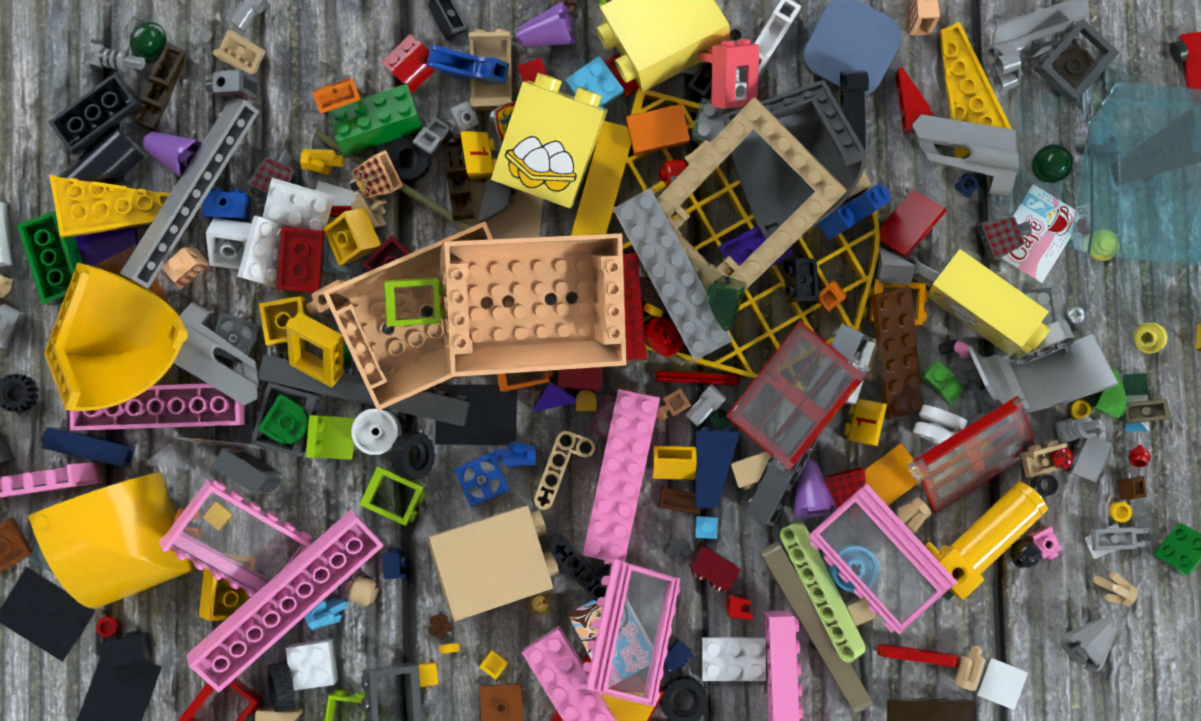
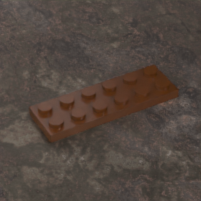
M903 287L871 295L882 401L884 404H887L884 419L891 420L919 412L923 405L911 287Z

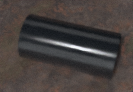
M115 72L48 122L69 153L76 155L139 109L142 103L129 85Z
M114 126L58 177L114 185L139 163L144 156L121 130Z

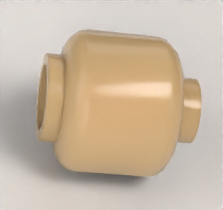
M357 576L354 581H349L346 588V593L349 594V601L364 607L375 602L379 587H376L374 580L362 576Z

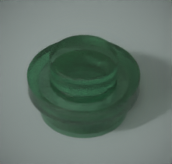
M717 409L710 414V421L716 428H727L730 419L726 417L728 413L725 410Z

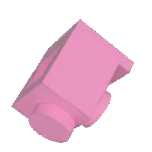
M1044 525L1027 534L1028 539L1042 550L1041 558L1050 560L1059 555L1057 551L1062 548L1051 526ZM1049 541L1050 546L1046 548L1045 543Z

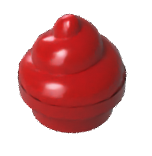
M1138 445L1129 452L1128 459L1130 464L1135 467H1146L1151 460V455L1146 448Z

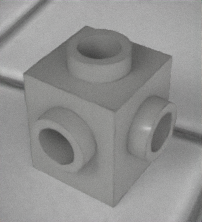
M468 101L444 112L447 126L454 135L460 134L463 131L473 132V127L479 124L477 113L471 108Z

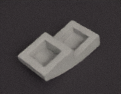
M434 116L428 125L422 128L413 140V144L431 154L447 137L450 130L445 122Z

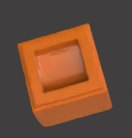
M835 280L819 292V302L828 312L847 297Z

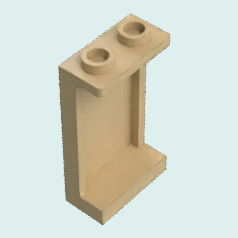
M477 29L469 32L470 55L495 57L509 63L505 84L489 85L474 78L470 79L471 108L475 111H493L502 104L513 102L510 32L505 29H495L494 32Z

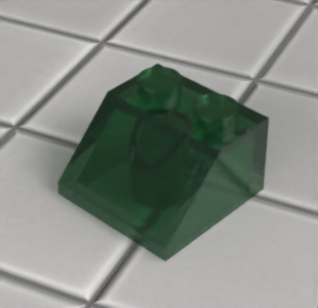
M722 275L713 284H710L707 296L710 297L708 304L722 330L728 331L736 321L747 283Z

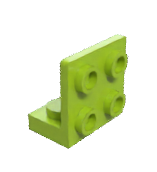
M309 415L306 458L352 460L354 441L351 428L355 418Z

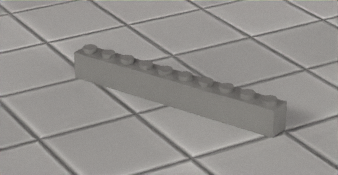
M231 97L120 274L149 289L260 111L244 99Z

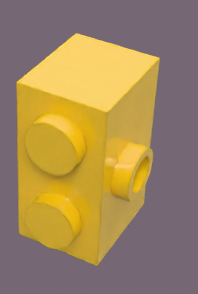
M654 446L653 479L695 480L697 464L696 447Z

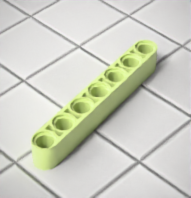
M796 521L781 530L780 538L839 657L844 662L850 663L865 652V644L819 552L808 542L811 537L808 535L809 532L802 522Z

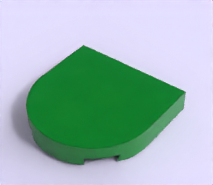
M280 393L258 427V430L276 442L282 444L295 443L301 440L307 433L309 417L301 405Z

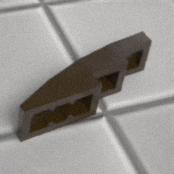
M166 43L148 77L150 83L141 98L143 104L134 119L135 124L152 131L156 130L181 72L186 56L185 50Z
M444 139L442 143L453 221L474 219L462 139Z
M946 698L887 699V721H973V700H949Z

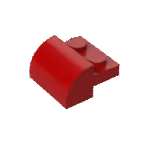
M411 34L381 62L402 85L408 84L411 93L435 71V69L426 66L429 50Z

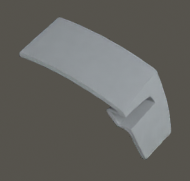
M1059 320L1047 325L1051 330L1035 350L1032 349L1029 354L1019 349L1011 356L1004 353L984 358L972 346L968 347L987 391L999 407L1018 396L1023 411L1030 413L1067 403L1119 384L1094 335L1091 334L1075 341V337L1066 320Z

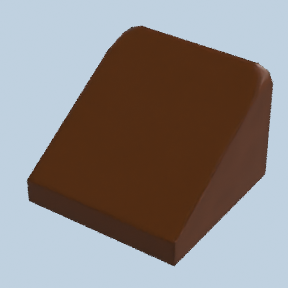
M1144 476L1118 479L1120 499L1133 500L1146 497Z

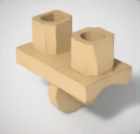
M362 192L355 195L357 199L350 205L353 210L365 207L373 228H381L387 225L382 216L386 214L383 208L388 203L386 199L379 201L377 196L366 198Z

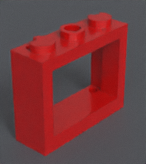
M236 677L228 685L250 702L236 719V721H245L249 715L253 716L261 707L258 703L262 697ZM207 683L178 721H199L195 718V715L214 693L215 689Z

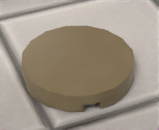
M1067 46L1051 64V68L1073 87L1091 67L1094 59L1087 50L1082 49L1080 46Z

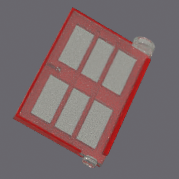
M799 322L726 417L776 459L774 461L775 466L782 471L786 468L792 470L864 380L870 368L855 356L848 360L804 323Z
M1014 397L906 464L913 479L917 483L921 482L930 508L935 514L1022 460L1020 453L1028 451V447L1034 445L1025 411L1030 409V406L1024 398Z

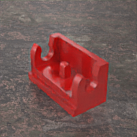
M728 591L725 612L730 618L752 620L753 614L745 607V604L752 605L751 601L747 600L748 598L745 595L734 594L732 591Z

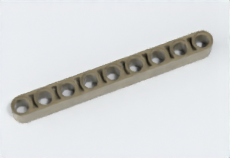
M776 541L759 551L853 713L857 715L872 706L873 702L851 664L844 662L839 657L800 577L779 542Z

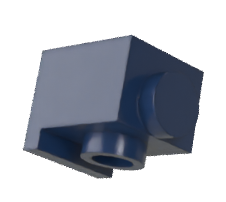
M400 547L388 548V552L382 554L384 579L406 578L408 572H403V569L406 568V556H402Z
M677 639L668 648L663 667L670 674L677 669L681 670L687 664L688 657L693 659L694 653Z

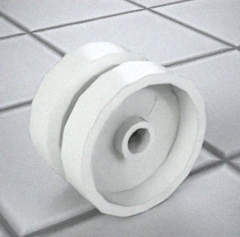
M922 405L919 416L923 420L930 422V424L916 422L912 433L939 445L955 435V433L949 430L956 432L963 430L966 427L967 420L948 411L929 405Z
M368 409L360 413L354 420L351 428L355 446L362 452L370 455L390 452L393 443L396 441L395 439L402 434V426L399 419L392 412L385 409L379 411L377 409ZM376 428L379 429L378 435H374V430H377Z

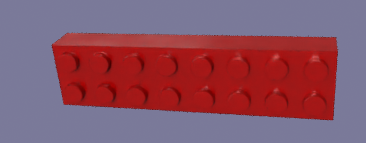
M637 253L623 254L626 362L647 360Z

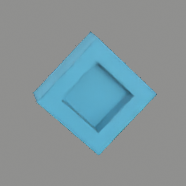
M696 516L695 537L717 539L718 518Z

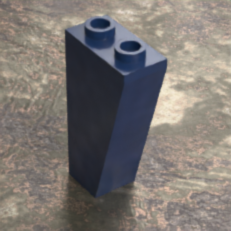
M47 427L41 437V448L121 467L131 466L136 448L133 445L92 434L70 431L69 428Z
M701 427L700 431L695 432L697 464L694 508L718 507L739 437V432H734V428H721V431H713V428Z

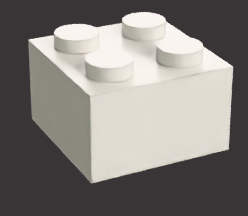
M333 638L291 644L286 648L287 663L290 668L294 690L330 686L338 681Z

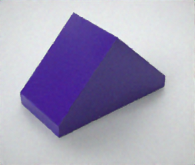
M549 383L535 405L534 410L538 412L576 403V399L552 383Z

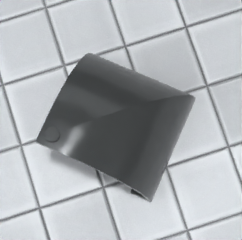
M824 80L760 102L848 190L812 226L828 217L848 198L859 182L866 163V151ZM743 108L723 115L725 127ZM753 130L731 154L751 212L766 241L815 191Z

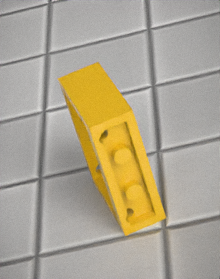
M298 312L286 324L289 365L332 388L344 374L343 335ZM305 340L323 349V360L305 351Z

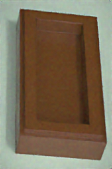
M661 487L658 508L699 515L701 508H694L695 492Z

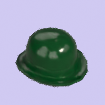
M152 21L140 23L134 28L130 36L131 50L136 57H142L146 62L158 60L167 42L166 32L163 27L157 22Z
M1051 144L1045 146L1033 158V173L1039 180L1047 183L1061 181L1072 170L1073 161L1071 154L1060 145Z

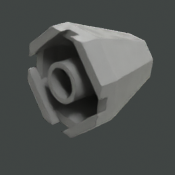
M1107 619L1093 620L1066 633L1061 638V642H1064L1062 648L1075 663L1079 665L1082 662L1086 665L1084 669L1087 671L1098 672L1104 666L1116 636L1115 627Z

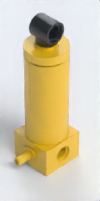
M1049 474L1034 476L1029 486L1018 481L951 546L943 545L940 549H937L931 542L925 544L930 553L958 582L948 590L952 596L964 600L985 580L981 574L1048 510V506L1043 499L1046 496L1053 495L1058 490V481L1054 476ZM1044 479L1048 483L1045 490L1041 488V482Z

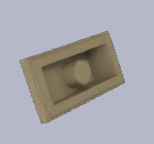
M1168 399L1128 402L1125 404L1127 406L1124 413L1125 424L1170 420Z

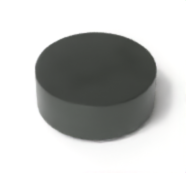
M1181 40L1170 44V54L1175 62L1184 61L1188 57L1187 46Z

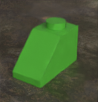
M940 361L932 362L920 375V379L949 405L964 391L956 376Z
M1113 369L1112 372L1119 385L1095 393L1090 406L1092 410L1108 418L1117 419L1125 413L1127 407L1125 404L1128 399L1118 371Z

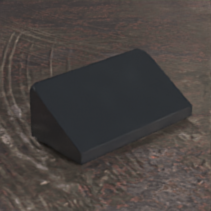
M431 0L428 7L446 40L452 39L469 29L454 0Z

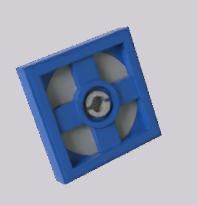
M492 453L454 468L470 507L510 491L499 464L494 459Z

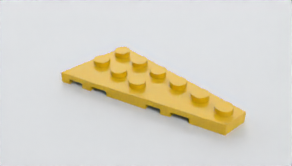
M960 21L942 29L939 32L950 119L1012 129ZM954 147L955 158H962L971 154L969 149Z
M49 175L61 238L150 225L170 193L165 192L158 193L145 189H132L126 186L94 181L87 182L74 178L68 179Z

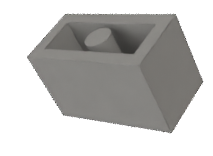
M1096 436L1076 439L1073 463L1065 472L1088 482L1096 483L1112 443Z

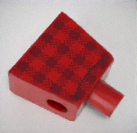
M864 467L825 476L826 485L837 508L866 484ZM854 502L848 508L850 519L862 517L860 506Z

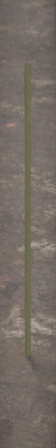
M320 130L314 133V137L343 154L336 140ZM357 153L346 156L359 165L367 161ZM402 182L403 187L398 189L462 230L473 227L464 220L453 221L451 212ZM575 292L567 294V296L576 301L577 295ZM645 337V343H646V345L651 348V346L648 344V342H647V340H646V337ZM677 354L673 357H666L681 367L685 362V359Z

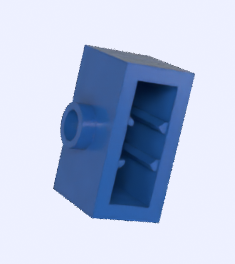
M211 188V191H209L203 201L202 216L207 219L220 218L249 221L251 196L240 189L224 192L223 189Z

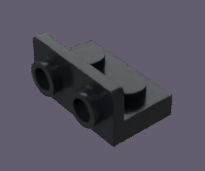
M795 258L784 261L783 274L785 277L784 293L786 302L819 301L817 259Z

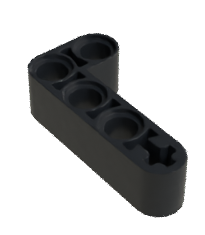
M864 70L841 71L840 108L865 150V91L869 89L868 72Z
M554 533L550 535L547 540V546L553 557L593 600L597 601L599 597H605L607 586L602 585L601 581L604 576H610L611 566L606 564L596 572L562 534ZM557 544L563 547V552L556 546ZM570 558H576L574 562L567 563ZM584 572H589L586 577H581ZM598 586H602L599 591H594Z

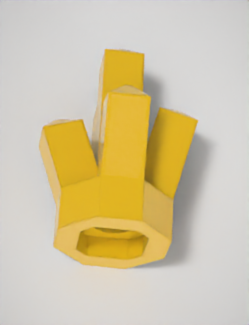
M303 149L301 152L300 164L304 171H314L329 175L332 171L331 166L342 167L345 162L343 156L336 155L332 149Z

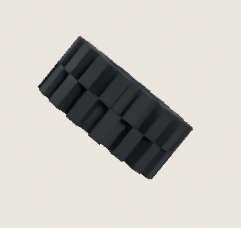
M20 374L6 375L5 379L1 378L0 407L11 412H24L31 409V405L36 404L34 399L39 397V395H35V392L39 391L38 388L34 387L37 385L36 382L31 381L32 378ZM15 385L21 386L24 391L23 397L19 401H14L10 397V390Z

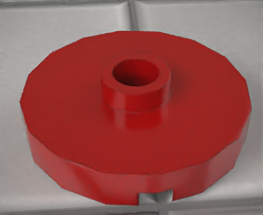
M654 317L646 324L644 329L646 340L659 355L673 357L682 349L683 340L681 341L679 337L681 335L675 324L669 319Z

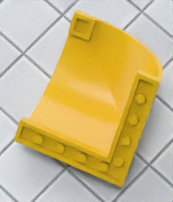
M77 263L44 352L64 409L71 411L104 409L124 403L145 392L169 370L183 342L187 340L188 331L174 309L151 291L114 273Z
M161 472L107 486L28 515L40 549L55 577L77 602L88 608L96 609L197 570L193 561L187 558L180 560L176 556L175 551L168 549L167 552H164L160 546L159 541L162 537L164 538L173 526L176 514Z

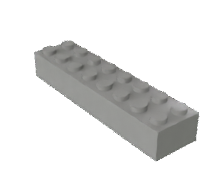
M650 188L613 208L694 361L733 341L652 189Z

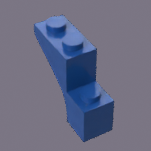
M436 45L430 47L426 65L457 79L474 78L489 85L505 84L509 69V63L495 57L473 56Z
M880 182L831 213L818 224L828 240L890 202L892 200L890 193Z

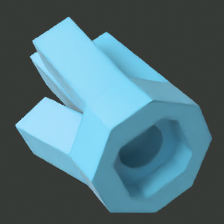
M333 598L327 602L322 600L304 616L307 625L311 630H316L322 626L340 622L341 614L339 612L347 608V601L344 598L339 600Z

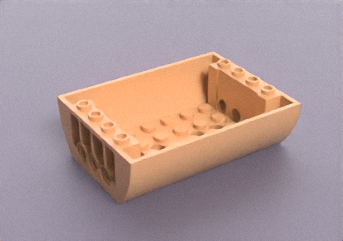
M622 233L450 241L442 243L440 271L441 283L443 284L444 348L451 377L626 365ZM569 292H575L577 295L576 301L572 304L566 300ZM548 293H554L556 296V301L551 305L545 302V297ZM507 295H511L514 300L510 307H504L502 304V299ZM486 296L490 297L492 305L489 308H482L480 304L481 299Z

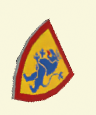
M514 102L500 105L489 115V121L495 123L496 132L502 142L516 104Z

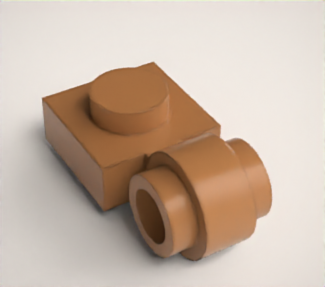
M681 388L663 398L666 405L662 406L659 403L655 421L661 423L668 419L669 416L667 414L669 411L675 417L692 407Z

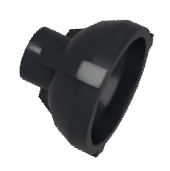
M1027 539L1016 540L1012 544L1010 551L1014 565L1019 568L1034 567L1038 564L1043 554L1042 550L1034 542Z

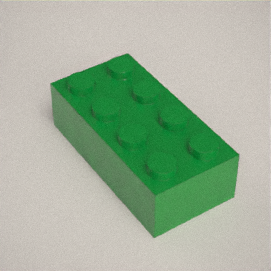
M408 84L328 111L336 142L344 156L421 131L423 128Z
M56 211L17 224L41 303L55 306L63 303L77 263L83 264L75 236L61 238Z

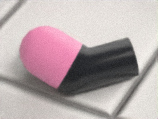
M955 339L938 345L941 355L954 351L958 353L960 358L970 356L968 344Z

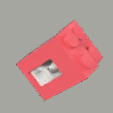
M739 39L738 43L735 44L734 41H721V45L707 48L706 52H699V61L712 63L711 106L723 109L743 107L753 97L757 99L759 44H752L749 39Z

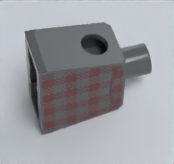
M244 70L219 71L213 73V80L205 81V90L207 93H214L225 100H230L231 97L244 100H258L259 80Z
M282 150L277 161L266 157L248 182V185L268 195L272 178L295 184L297 171L289 167L293 155Z
M1015 217L983 222L976 226L990 263L1024 245L1023 236L1032 233V228L1028 221L1018 224Z

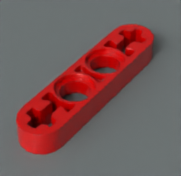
M878 643L877 655L883 657L959 667L960 656L951 653Z

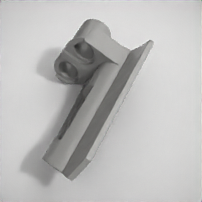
M1069 0L996 24L992 45L988 47L986 57L991 67L995 87L999 92L1018 87L1020 85V77L1023 75L1021 62L1050 51L1052 49L1051 44L1055 40L1040 45H1033L1031 41L1063 31L1072 21L1076 22L1084 19L1083 15L1088 8L1085 1Z
M922 114L913 123L912 127L916 133L918 145L928 160L991 175L992 183L989 194L1011 196L1019 167L1016 130ZM934 144L969 149L971 154L967 159L943 156L937 152Z
M195 302L190 303L179 316L188 331V337L183 342L173 363L243 405L258 399L256 361L204 326L212 312ZM217 347L222 348L242 360L244 376L216 360L213 355L214 349Z

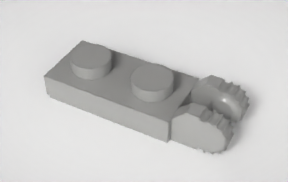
M1150 528L1091 529L1092 550L1137 549V547L1151 546V541H1136V534L1150 533Z

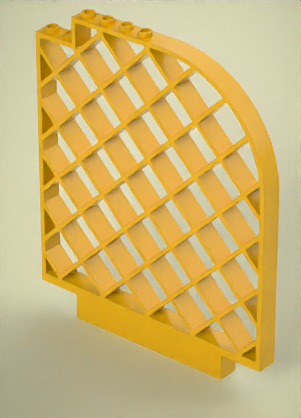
M638 87L631 115L656 110L664 105L674 106L682 104L688 133L691 132L698 146L704 142V139L697 133L699 119L693 122L687 111L701 114L705 105L650 90L642 92L640 87ZM644 99L654 101V103L642 108ZM607 121L603 122L571 236L607 234L612 215L615 216L626 235L613 211L625 167L629 168L641 191L644 192L648 188L634 163L655 152L628 157L632 145L628 127ZM667 149L660 150L666 161L673 160ZM718 166L713 172L723 189L700 202H697L692 193L687 198L691 207L685 211L689 215L693 212L697 214L710 237L694 248L699 251L713 243L724 261L725 259L718 248L722 245L719 239L742 226H745L747 231L753 229L754 226L751 221L754 220L753 214L747 216L733 191L741 186L740 180L729 185ZM662 181L652 186L651 189L653 193H656L666 186ZM727 194L741 221L716 234L701 208ZM876 211L868 215L870 232L849 244L843 234L839 233L834 238L840 249L817 261L818 282L822 289L829 283L819 265L842 252L859 279L842 290L847 292L859 284H863L853 324L840 303L834 307L842 324L861 333L863 327L860 324L862 318L865 319L868 307L865 305L867 298L870 299L873 292L871 283L879 253L880 235ZM801 236L796 241L797 246L804 258L814 259ZM628 237L629 242L623 245V252L631 247L633 248ZM871 237V252L865 274L851 247ZM774 265L769 269L777 281V285L754 298L746 289L742 293L746 302L724 314L729 317L749 306L765 334L739 348L727 328L733 340L729 343L733 352L715 362L704 360L702 357L694 361L690 355L679 352L676 354L684 358L685 361L755 379L758 374L752 372L741 351L767 337L776 352L780 345L773 333L796 320L804 323L814 331L805 315L821 307L822 304L819 302L803 312L797 302L789 303L796 316L771 330L755 302L781 288L785 295V280L777 266ZM728 268V270H727L726 272L730 275V274H732V272H731V270ZM648 274L642 276L646 279H650ZM649 314L643 318V322L645 323L655 316ZM831 337L830 339L826 340V342L830 344L833 342L834 338ZM646 345V350L655 352L652 348ZM814 346V348L791 361H788L786 358L782 363L783 365L777 371L781 372L785 369L792 380L796 373L791 365L813 354L817 348ZM822 352L818 355L814 372L824 359ZM736 355L744 370L720 363ZM799 380L795 386L805 392L806 387H803Z

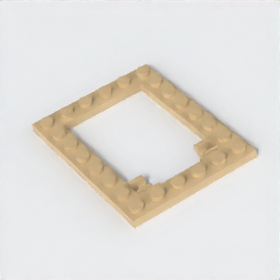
M753 97L657 198V201L707 294L725 311L848 190ZM755 130L815 192L740 266L728 256L716 268L713 264L710 265L678 230L690 217L681 207V204ZM674 212L679 215L676 219L671 216ZM729 267L734 271L731 275L726 272Z

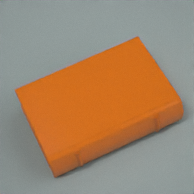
M682 104L669 105V107L626 116L634 156L689 144L690 137Z

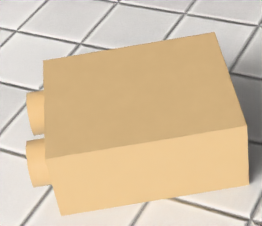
M520 506L426 537L450 618L454 622L553 589L551 578L559 575V569L550 551L542 552L538 537L546 535L547 532L539 510L530 513L528 506Z

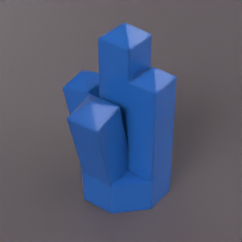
M511 441L507 446L508 449H495L492 453L495 460H500L507 467L535 465L536 445H526Z

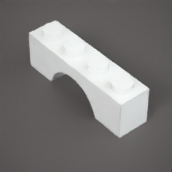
M781 0L754 43L759 44L758 76L801 9V6L792 0Z

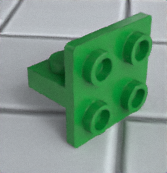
M1179 522L1154 555L1169 564L1182 577L1186 574L1191 575L1201 562V533Z

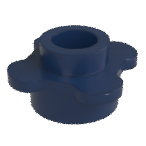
M968 173L963 174L960 182L955 184V190L961 191L965 198L972 197L973 191L980 187L979 181Z

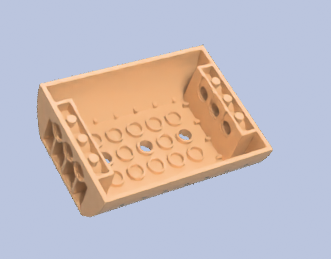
M485 221L323 291L377 411L452 378L449 373L444 348L443 318H441V324L394 326L391 334L382 332V326L386 323L383 280L438 278L439 283H441L440 254L442 243L450 241L492 240L493 238ZM432 285L394 287L396 319L422 318L424 316L421 314V309L424 306L428 305L433 309ZM511 295L505 296L502 299L503 306L510 307L514 301ZM440 296V305H442V296ZM486 296L481 299L480 304L482 308H489L492 305L490 297Z

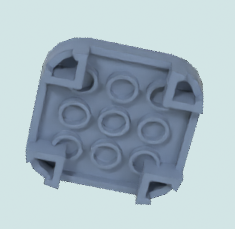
M832 0L823 9L824 11L809 40L803 47L801 54L803 56V63L806 71L811 75L814 74L840 88L841 71H867L869 76V89L865 91V95L878 87L893 60L902 40L901 30L892 18L859 0Z

